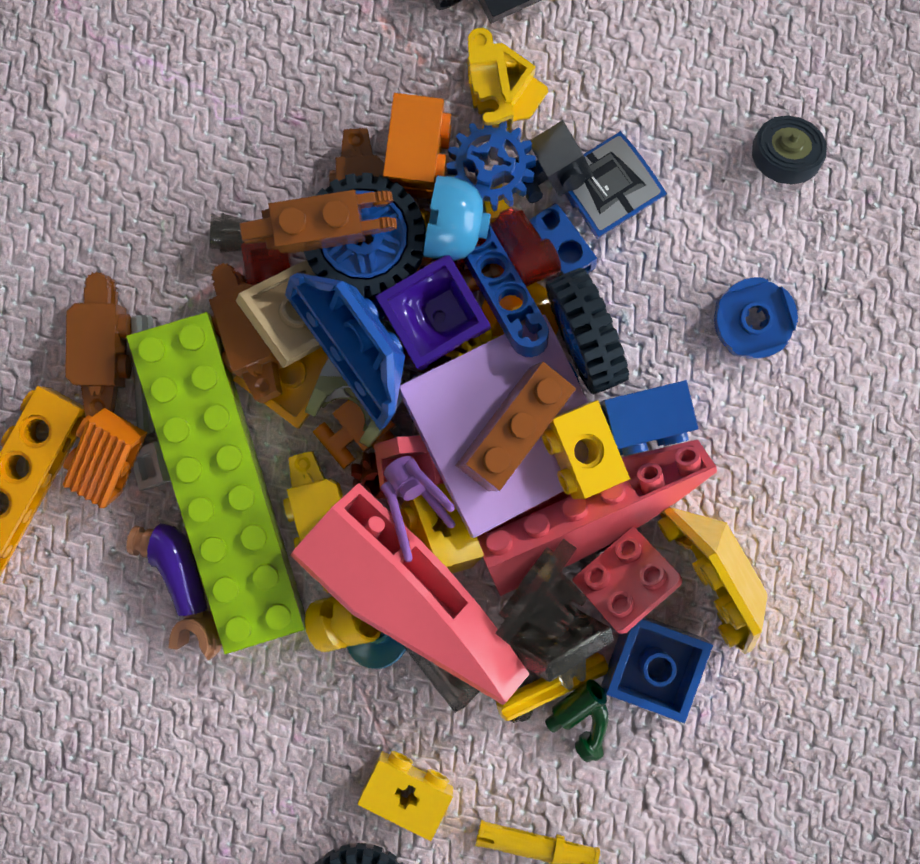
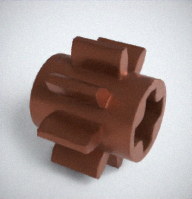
M364 451L362 452L360 464H351V476L354 477L353 488L360 483L376 499L385 498L387 500L385 494L380 489L375 452L368 454Z

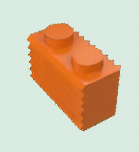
M106 408L94 416L87 415L76 430V436L80 438L79 444L68 454L63 464V468L68 470L63 482L64 488H70L71 492H77L78 496H84L85 500H91L92 504H98L99 508H106L124 491L123 488L129 479L128 476L134 467V463L137 460L136 457L142 448L147 432Z

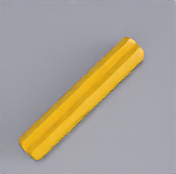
M598 652L586 656L517 689L504 705L496 701L498 712L505 721H510L577 689L590 679L595 680L606 675L609 669L607 661Z

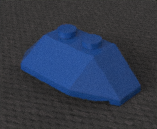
M296 273L290 276L285 296L378 429H383L388 425L396 411L405 360L401 342L394 333L386 330L379 320V314L375 305L368 298L364 299L356 287L344 281Z

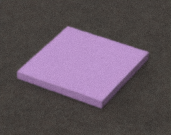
M545 314L543 317L549 328V340L545 351L538 356L524 357L518 354L512 348L506 335L503 334L400 385L399 394L471 538L491 530L564 491L557 472L561 469L555 455H550L546 450L542 436L500 491H487L455 466L529 367L545 362L576 388L557 415L588 403ZM522 325L523 338L528 337L531 342L536 341L537 334H531L526 325ZM578 441L574 448V454L579 462L584 463L588 458V448L585 443Z

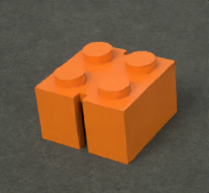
M401 93L393 94L383 177L389 178L393 183L397 182L412 197L432 199L437 175L446 177V155L441 154V150L449 149L452 125L451 113L444 112V99Z

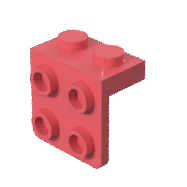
M634 526L571 579L619 634L627 633L682 584L680 574Z

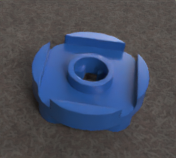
M761 277L744 279L734 284L718 299L715 306L714 327L716 334L728 351L737 357L762 359L780 352L789 343L788 341L798 323L797 307L790 293L782 286L778 287L775 283ZM750 308H758L757 313L763 311L766 320L760 322V330L752 329L753 325L748 326L745 318L749 316Z

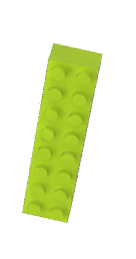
M205 312L127 335L129 347L224 654L305 630V610L235 382L233 381L232 373L228 371L222 359L224 347L221 338L215 332L211 314Z

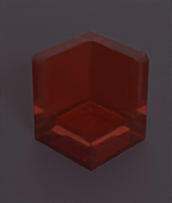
M266 242L241 244L247 284L254 286L292 267L290 253H281L278 249L268 250Z

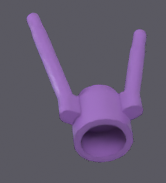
M404 456L396 459L386 467L384 476L388 482L381 486V490L389 503L404 560L411 562L413 557L397 496L403 497L405 501H409L422 495L448 528H453L455 522L448 515L447 511H454L455 506L424 474L411 456Z

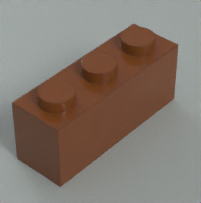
M545 362L529 367L455 466L487 491H500L576 388Z

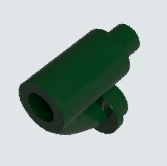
M594 680L586 681L552 707L553 714L545 720L547 728L555 733L561 728L570 730L589 715L592 717L591 731H585L580 734L579 740L575 742L578 755L586 762L598 761L604 755L602 742L608 726V709L606 706L607 697L603 688Z

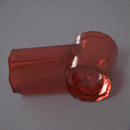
M512 207L500 212L498 218L491 223L492 229L526 287L561 272L560 259L552 242L547 238L543 240L540 238L522 210L517 211Z

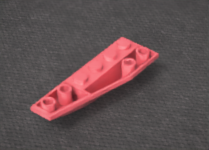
M699 440L621 457L630 477L629 480L586 499H572L571 494H566L563 491L477 536L484 554L483 559L499 595L502 596L569 566L610 545L631 527L634 526L637 529L714 475L717 472V467Z
M358 483L331 507L292 551L290 556L352 615L504 705L528 677L529 672L475 599L450 570L406 526L405 529L413 559L411 562L404 560L391 512Z

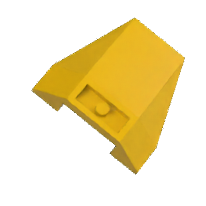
M672 507L665 509L660 513L662 519L657 521L664 537L668 542L675 540L676 544L692 550L697 561L692 563L697 576L704 586L709 584L719 597L713 602L718 611L717 615L722 622L717 628L729 648L736 646L744 654L751 652L762 633L768 594L727 522Z

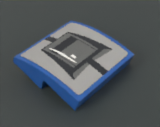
M621 131L583 154L594 176L586 180L578 189L565 193L573 208L577 207L596 239L667 195L651 168Z

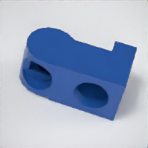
M554 203L527 221L532 234L545 250L544 253L557 271L558 276L578 268H584L587 274L596 269V255L557 204Z

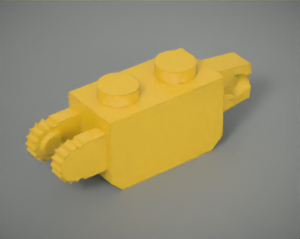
M314 451L304 452L288 458L292 488L286 489L288 498L283 499V505L288 521H295L299 537L293 539L295 548L331 507L344 497L340 483L331 478L325 479Z

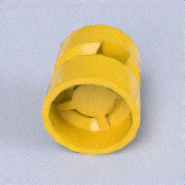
M333 596L315 600L309 604L306 610V633L315 649L321 652H330L344 649L348 646L374 642L381 634V631L352 615Z

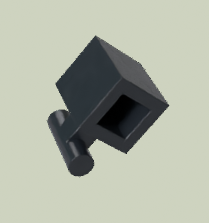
M563 120L530 140L532 143L531 149L537 160L536 166L528 168L534 172L533 183L523 182L527 188L525 196L529 203H536L542 199L543 193L538 185L548 179L560 197L568 191L578 189L586 180L594 176L582 151Z

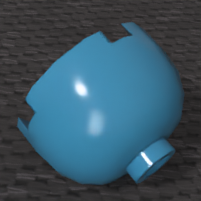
M437 175L430 207V220L426 231L424 257L438 260L443 256L450 255L452 260L456 261L465 258L474 251L478 238L487 239L491 214L483 213V198L477 188L469 182L456 177Z

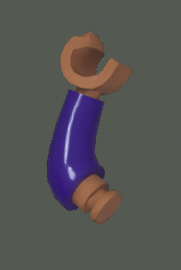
M160 523L155 529L148 528L147 530L144 527L134 526L127 538V552L129 555L138 556L140 554L142 557L148 558V563L151 567L158 569L171 596L177 615L183 616V620L177 622L172 628L168 648L177 650L189 643L191 631L197 636L201 652L209 661L218 654L222 644L212 612L207 610L203 586L191 544L186 535L172 525Z

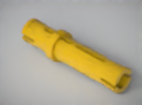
M485 820L480 821L475 844L477 847L494 849L550 864H598L599 847L566 841L564 839L565 836L558 834L553 838L486 822Z

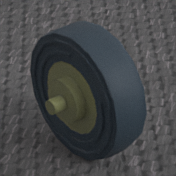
M788 115L774 117L765 122L755 135L752 145V158L756 167L766 177L778 183L790 185L804 183L813 178L823 165L827 152L826 140L822 132L813 123L800 117Z

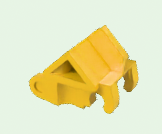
M473 29L468 36L469 56L467 59L468 81L473 108H477L478 113L483 114L482 121L484 125H492V128H498L500 123L507 121V131L512 130L513 122L527 120L532 117L546 97L548 88L534 78L535 65L505 44H494L492 34L487 29Z

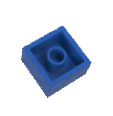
M687 380L599 402L620 455L626 456L647 451V442L653 440L657 441L658 446L689 440L687 432L699 429Z
M645 616L627 633L619 634L608 664V672L604 675L601 687L608 696L685 724L713 644L701 636Z

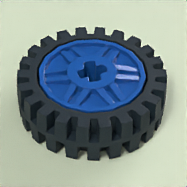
M353 173L345 175V179L340 181L335 179L329 182L330 186L325 190L322 188L316 196L355 190L357 194L390 191L392 192L393 202L382 207L361 209L362 220H373L380 217L396 218L397 229L371 234L373 242L369 245L365 242L361 246L358 245L359 243L304 251V254L316 276L344 281L356 287L364 299L375 300L377 295L417 272L424 257L426 228L421 211L415 200L397 182H391L389 178L382 175L376 177L372 173H362L361 176H356Z
M578 268L546 282L547 296L551 303L550 307L555 315L556 323L561 331L560 334L566 343V348L572 357L575 368L578 369L579 375L590 393L594 395L629 380L628 364L623 355L625 354L623 347L618 340L620 339L619 335L613 327V320L610 313H607L603 298H600L599 290L593 284L592 278L587 274L586 270Z

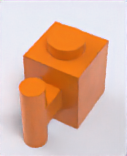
M347 400L332 413L343 426L339 431L334 434L325 422L313 431V434L338 464L345 469L356 460L346 446L355 441L363 451H368L371 447L374 449L375 444L395 437L391 430L397 425L391 419L368 448L359 443L365 432L363 431L365 424L364 414L356 403Z

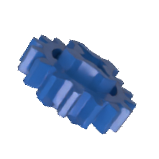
M507 121L500 123L498 128H492V125H484V129L480 130L474 123L469 124L470 135L466 137L464 134L458 133L456 141L459 148L449 147L448 149L449 157L454 161L446 164L447 173L456 175L454 177L465 180L477 188L483 198V204L485 201L490 202L493 211H497L498 201L504 200L509 207L513 206L514 193L522 197L526 195L527 188L523 182L533 183L534 172L528 168L536 166V156L526 155L532 150L531 141L520 142L522 130L519 127L509 133L507 131ZM488 141L487 143L479 147H476V145ZM506 145L514 151L518 162H516L515 158L508 156L505 151ZM491 159L498 161V165H494L491 171L485 169V165H489ZM464 167L469 172L475 173L477 177L476 185L468 179ZM504 182H505V183H508L507 185H505V186H503V187H501V188L493 189L494 187H496V186H498V185H500V184H502V183H504Z

